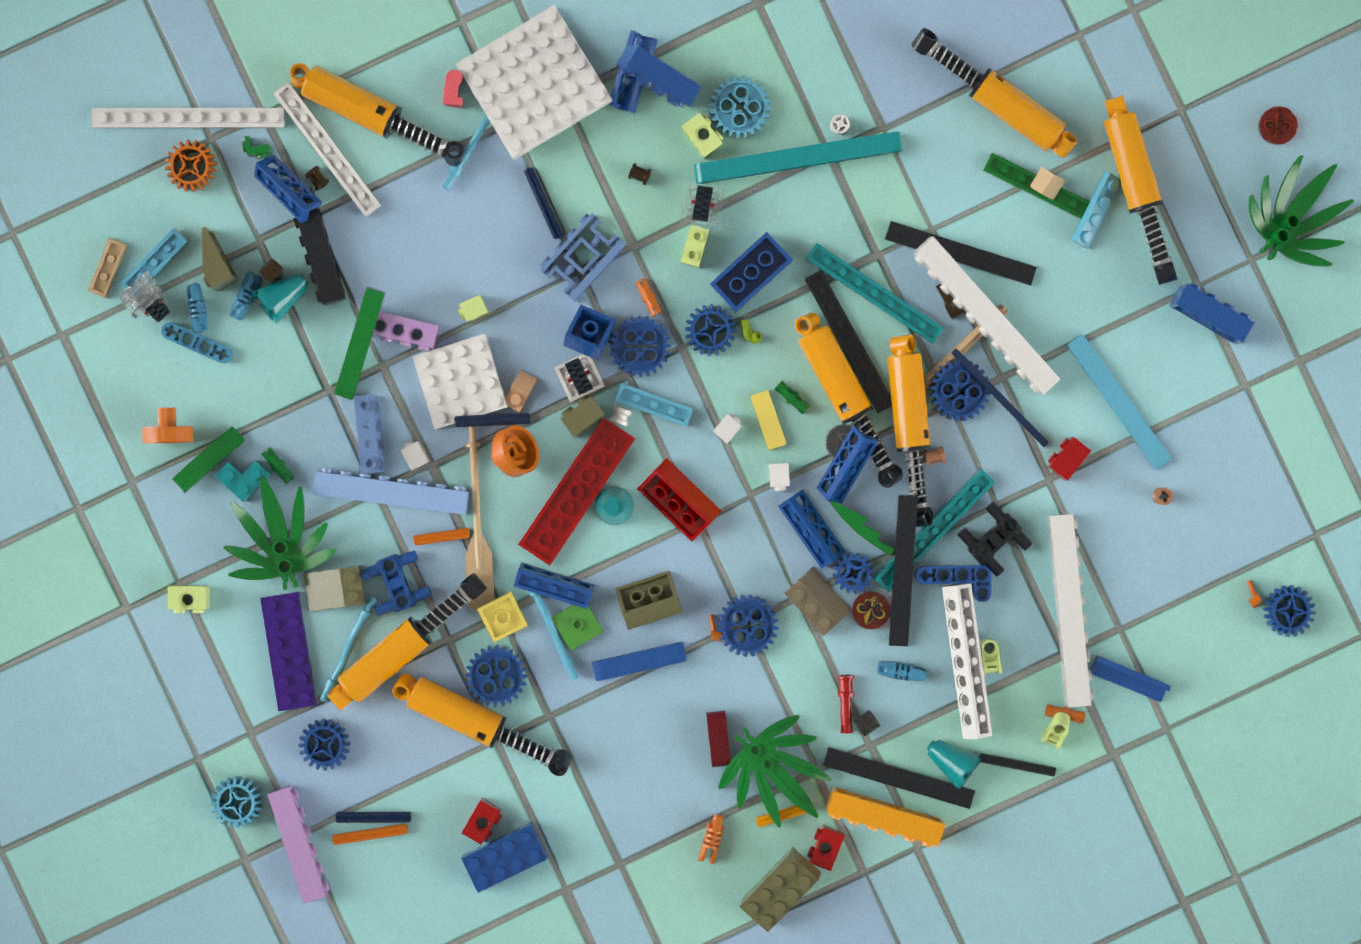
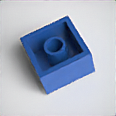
M580 305L565 334L563 346L599 361L614 330L616 319Z

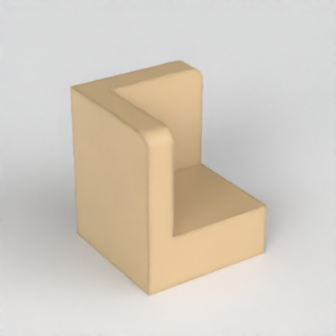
M1041 167L1030 187L1053 200L1065 179Z

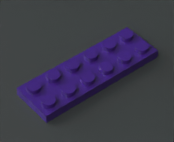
M299 592L260 598L278 711L316 706L317 700Z

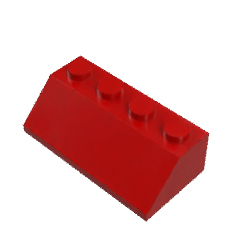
M667 458L637 488L691 542L722 512Z

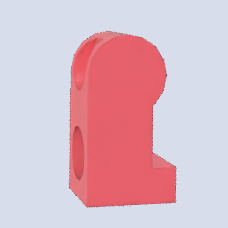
M450 70L446 75L443 96L444 106L463 108L464 100L459 98L464 78L459 70Z

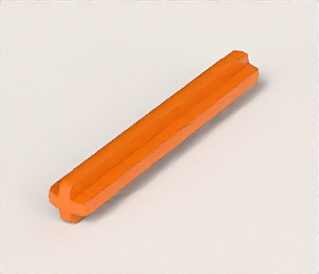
M398 824L334 834L332 840L334 845L405 835L408 833L407 824Z

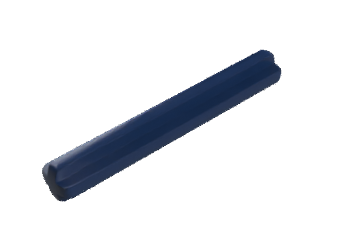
M530 167L524 170L553 238L558 239L562 237L563 233L534 168Z
M529 413L454 417L455 427L530 423Z
M337 812L335 820L337 823H409L412 820L411 812Z

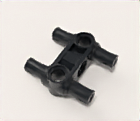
M993 501L985 509L996 520V524L980 539H976L966 528H963L957 535L968 546V552L980 565L988 567L998 577L1005 569L995 560L994 554L1010 539H1014L1025 551L1033 543L1022 532V527L1018 524L1017 520L1009 513H1004ZM1007 521H1012L1014 525L1011 531H1006L1004 528V524ZM979 547H983L986 553L983 557L979 558L976 555V550Z

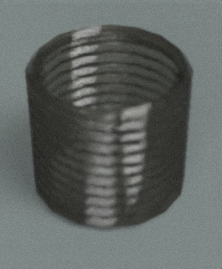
M867 710L854 720L856 726L865 737L880 727L879 722L870 710Z

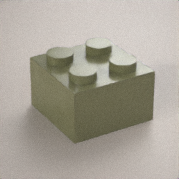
M585 395L577 401L578 406L574 409L570 406L561 413L563 417L560 419L573 437H577L606 415L593 396L588 398Z

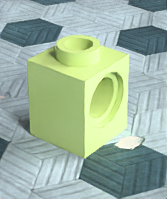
M481 295L459 304L461 308L458 309L459 315L462 320L466 319L468 323L489 314Z

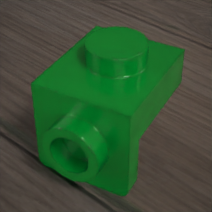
M245 136V141H242L244 153L247 152L249 157L266 159L268 155L273 154L270 145L252 146V138L250 136Z

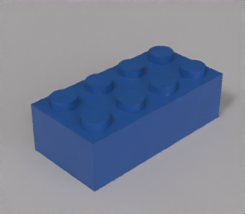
M627 45L616 64L621 68L620 72L629 77L630 75L636 77L635 81L644 87H651V91L654 94L668 98L667 102L675 107H690L701 89L700 85L637 45Z
M766 232L714 279L710 286L736 313L784 270L793 259Z
M1194 283L1179 287L1169 307L1233 344L1245 341L1255 323L1250 320L1251 316L1244 312L1239 314L1234 311L1235 307L1226 302L1224 304L1217 301L1218 297L1211 293L1205 294L1201 292V288Z
M530 822L464 854L461 859L479 893L547 860L548 854L533 823Z

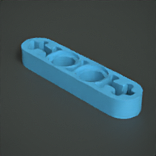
M169 322L164 324L161 329L164 338L219 363H228L232 359L233 354L230 348L180 325ZM173 326V330L178 333H180V329H182L183 331L179 335V341L176 340L178 336L174 334L168 336V332L166 331V329L171 328ZM189 333L193 336V342L187 345L184 343L183 337ZM205 341H208L211 345V349L208 352L201 350V344ZM215 345L218 346L216 348L218 351L223 352L225 349L228 357L221 360L219 354L214 353V357L211 356L215 351Z

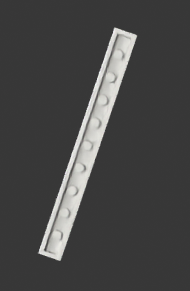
M92 108V128H285V109Z

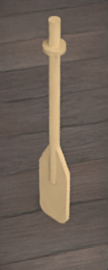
M475 426L468 427L469 443H465V447H469L474 528L472 539L465 554L466 578L475 573L487 589L478 598L469 602L468 605L473 610H477V607L495 599L492 552L481 532L477 447H481V443H477Z

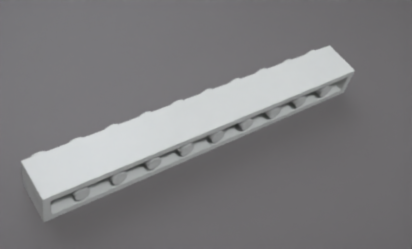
M929 237L913 252L916 256L914 258L920 266L924 265L929 270L927 274L934 281L937 279L941 283V290L946 295L950 294L954 298L953 303L959 309L963 308L967 314L965 316L971 323L975 322L980 327L978 331L985 338L988 336L992 340V347L1005 355L1003 358L1010 366L1014 365L1017 368L1016 373L1023 380L1026 378L1030 383L1029 388L1035 394L1044 395L1060 380L1056 373L934 237Z
M1073 514L1050 515L1047 517L1065 706L1068 708L1091 706L1094 694L1093 689H1090L1089 681H1092L1091 670H1088L1087 662H1090L1089 651H1086L1085 644L1088 643V634L1084 632V624L1087 622L1086 614L1082 613V605H1085L1084 594H1081L1080 586H1083L1082 575H1079L1078 567H1081L1080 555L1077 556L1076 549L1079 548V538L1075 536L1077 518L1073 517Z

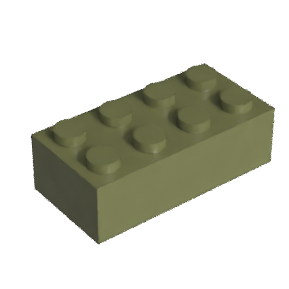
M792 847L742 899L739 907L763 929L769 932L819 880L821 871Z

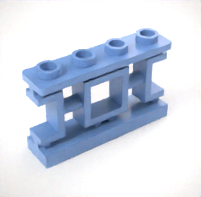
M593 213L590 216L586 214L579 222L581 223L580 227L577 230L573 228L566 237L569 239L564 244L562 242L559 243L554 249L555 254L551 258L547 257L541 263V271L548 278H551L557 272L569 283L563 291L575 302L627 246L616 234L608 241L595 228L601 223V220ZM593 222L589 229L596 236L589 243L582 237L575 242L574 240ZM601 241L608 247L615 242L616 244L598 263L597 260L601 257V254L594 248ZM581 243L595 255L583 269L570 258L571 254ZM567 250L568 252L563 257L570 263L563 272L556 265L549 270L552 264ZM575 269L582 275L589 270L590 273L572 291L571 289L575 283L569 276Z

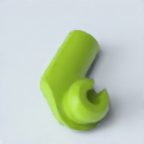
M749 319L739 321L742 337L752 344H757L762 340L760 332L750 329Z

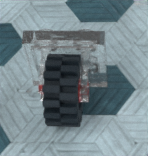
M687 183L680 221L718 228L725 189Z
M148 271L140 275L119 296L134 318L143 312L147 317L151 315L153 319L160 322L170 313L161 296L163 290Z

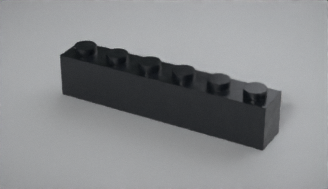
M310 187L309 189L315 194L314 189ZM302 199L307 205L313 202L310 199ZM320 207L309 211L308 221L302 224L296 218H293L296 229L300 228L302 236H299L301 246L306 248L307 254L304 256L307 265H311L312 273H310L312 283L317 285L318 291L315 293L318 302H322V305L326 306L346 300L347 298Z

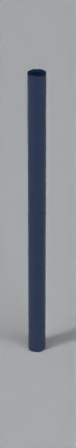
M957 348L952 351L951 354L1043 447L1049 443Z

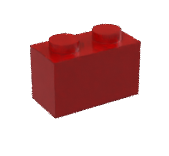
M1074 436L1069 439L1066 437L1060 444V451L1057 454L1054 452L1048 459L1049 464L1047 467L1064 481L1070 479L1091 452L1089 448Z

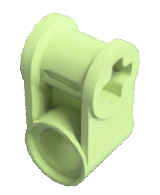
M991 638L982 639L980 650L984 676L986 673L994 672L1001 674L1002 664L998 644ZM987 643H993L994 645L990 652L984 650V646Z
M1063 712L1056 713L1045 728L1041 742L1049 743L1059 750L1069 731V715Z

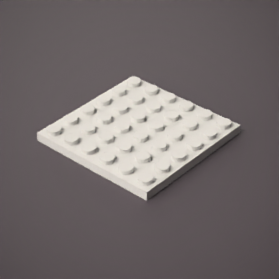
M555 5L456 63L513 160L613 101Z

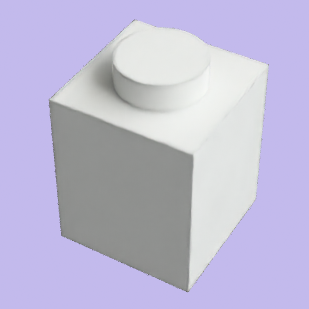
M727 414L712 432L728 444L742 427L739 424L741 420L734 414L731 416Z
M411 440L403 445L404 449L400 450L411 471L430 462L419 441L414 443Z
M788 463L768 464L770 487H774V491L786 490V486H790Z

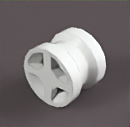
M842 114L834 116L830 122V129L836 135L845 134L850 126L849 119Z
M613 406L614 412L609 420L627 426V418L631 415V411Z

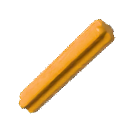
M797 805L779 810L781 821L807 813ZM769 813L756 817L758 827L775 823Z

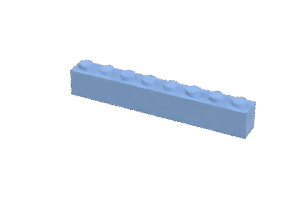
M321 468V472L316 471L313 495L467 515L470 492L466 491V487L455 486L454 489H447V485L437 483L435 487L428 486V482L417 481L416 484H409L407 479L398 478L397 482L390 481V477L378 476V479H372L370 474L361 473L357 477L352 476V472L340 471V474H334L332 469Z

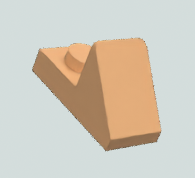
M521 370L506 396L508 407L520 413L538 379Z

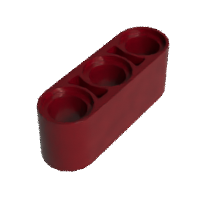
M725 710L706 712L712 768L728 766L731 759Z

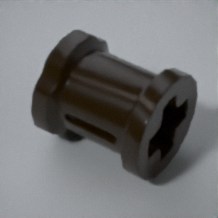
M633 163L628 179L633 178L643 182V185L646 186L652 170H646Z
M315 166L305 174V177L309 178L315 186L316 191L324 188L330 182L319 171V166Z

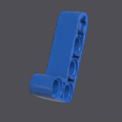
M983 565L921 566L916 569L914 574L915 579L921 584L972 583L973 597L979 602L988 601L992 594L991 571ZM932 569H935L933 574L935 578L934 581H932L933 577L931 576L925 577V580L919 577V574H922L923 570H925L926 573L931 574L933 573ZM945 569L948 572V577L945 580H940L938 573L940 570ZM965 569L967 576L965 579L960 580L957 576L958 571ZM979 569H985V578L978 579L977 571ZM980 588L986 589L987 593L984 598L977 596V591Z

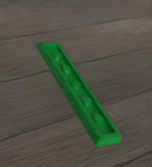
M991 153L983 169L984 172L1079 219H1082L1090 201L1062 187L1053 200L1030 187L1036 174Z
M366 287L334 392L335 395L350 400L354 398L386 292Z

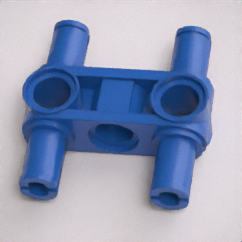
M415 550L402 555L393 554L378 560L375 565L361 570L364 580L378 575L383 576L389 592L390 600L374 606L377 616L392 611L400 612L415 606L418 601L432 596L429 586L415 591L410 590L404 575L403 566L419 560ZM387 560L394 562L395 566L391 571L385 567ZM400 596H405L408 599L406 606L399 604L398 599Z

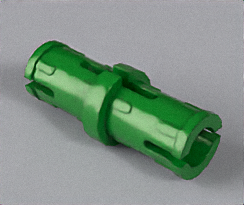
M783 380L774 389L802 415L811 406L798 395L797 391H793L787 386Z
M271 447L267 449V452L264 451L261 454L272 466V471H276L285 484L290 482L287 476L291 481L295 478V475L285 466V461L281 460Z

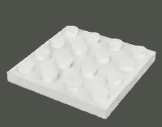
M486 334L412 356L435 430L453 425L455 416L485 415L508 407Z

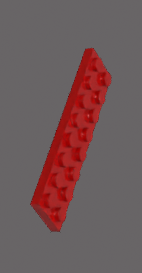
M603 417L518 545L550 566L635 438Z

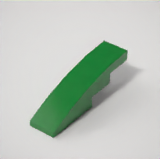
M233 426L230 427L175 475L172 480L186 493L212 472L230 453L243 444L245 439Z
M835 501L830 503L839 516L857 534L890 556L893 554L894 548L878 541L881 533L864 525L867 520L866 517Z

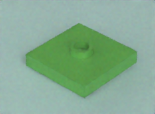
M572 605L551 617L570 651L604 632L589 605L587 609Z

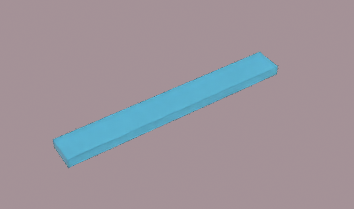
M1081 334L1066 345L1153 468L1156 470L1172 459L1085 336Z

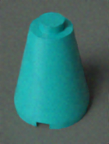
M296 273L255 290L253 295L256 300L260 298V307L272 321L274 320L275 323H278L308 289L306 286L308 281L302 274L299 276Z
M607 488L599 494L596 500V512L599 518L607 524H622L633 513V499L623 488Z
M940 739L936 742L932 740L927 747L929 751L927 755L958 789L963 787L982 760L979 756Z

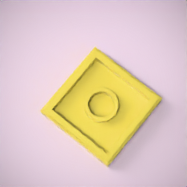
M511 591L477 607V611L493 642L528 626Z

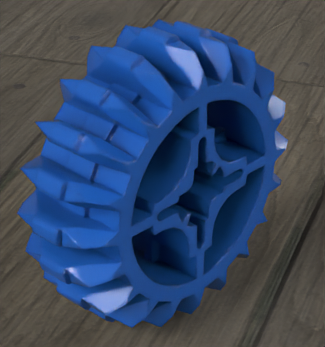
M710 304V310H707L706 306L703 305V312L696 308L695 311L698 315L690 314V317L694 319L693 321L686 320V323L690 324L691 327H685V331H690L691 334H687L685 337L686 339L692 337L693 340L688 344H696L693 349L694 351H697L699 347L702 348L700 351L701 355L704 354L705 350H708L707 354L711 356V350H714L717 356L719 355V348L724 353L726 351L723 347L724 345L731 347V344L727 342L728 339L735 340V337L730 336V333H736V330L730 327L735 326L736 323H729L733 316L729 315L726 318L724 316L728 312L726 309L723 313L719 312L721 306H718L715 311L713 310V304ZM709 315L720 317L724 324H713ZM704 316L705 327L694 332L696 322ZM707 321H709V324L712 325V327L714 326L715 328H719L713 332L714 340H712L711 335H709V333L706 334V332H704L708 329ZM727 329L726 337L717 345V332ZM707 336L712 346L700 343L696 337Z
M1284 585L1281 586V591L1277 588L1274 589L1276 595L1269 593L1268 596L1271 598V601L1265 600V603L1269 604V606L1263 607L1264 611H1268V614L1263 615V617L1266 619L1270 618L1266 624L1268 626L1273 625L1272 631L1278 629V635L1284 633L1286 637H1290L1292 633L1293 636H1297V630L1303 634V626L1309 629L1310 625L1307 622H1314L1310 615L1316 614L1315 611H1311L1315 604H1309L1313 598L1311 596L1306 597L1308 592H1301V587H1296L1294 590L1293 585H1289L1288 590ZM1287 596L1285 603L1281 607H1276L1277 603ZM1294 596L1301 601L1303 609L1296 607ZM1290 608L1297 612H1292V614H1288L1281 610H1286ZM1275 613L1282 614L1285 626L1279 623ZM1298 615H1302L1300 621L1297 624L1291 626L1292 623H1294V618Z
M323 718L321 725L318 720H315V727L309 723L307 725L309 730L303 729L302 731L306 736L299 737L301 741H304V743L298 744V747H304V750L299 753L300 755L305 753L307 755L303 761L305 762L310 759V767L316 763V770H319L321 765H323V770L326 771L328 764L331 769H334V762L340 766L342 764L340 759L346 760L347 758L343 753L350 752L349 749L345 748V746L351 745V742H345V739L350 736L349 734L344 736L342 734L346 729L342 728L339 730V722L332 726V719L326 724V719ZM326 729L334 734L330 737H325L317 730ZM313 734L317 745L311 751L310 738ZM338 738L340 747L336 755L332 744ZM332 739L327 745L329 747L328 749L324 747L320 750H317L322 744L321 740L322 742H325ZM323 752L330 756L331 759L323 760L315 755Z

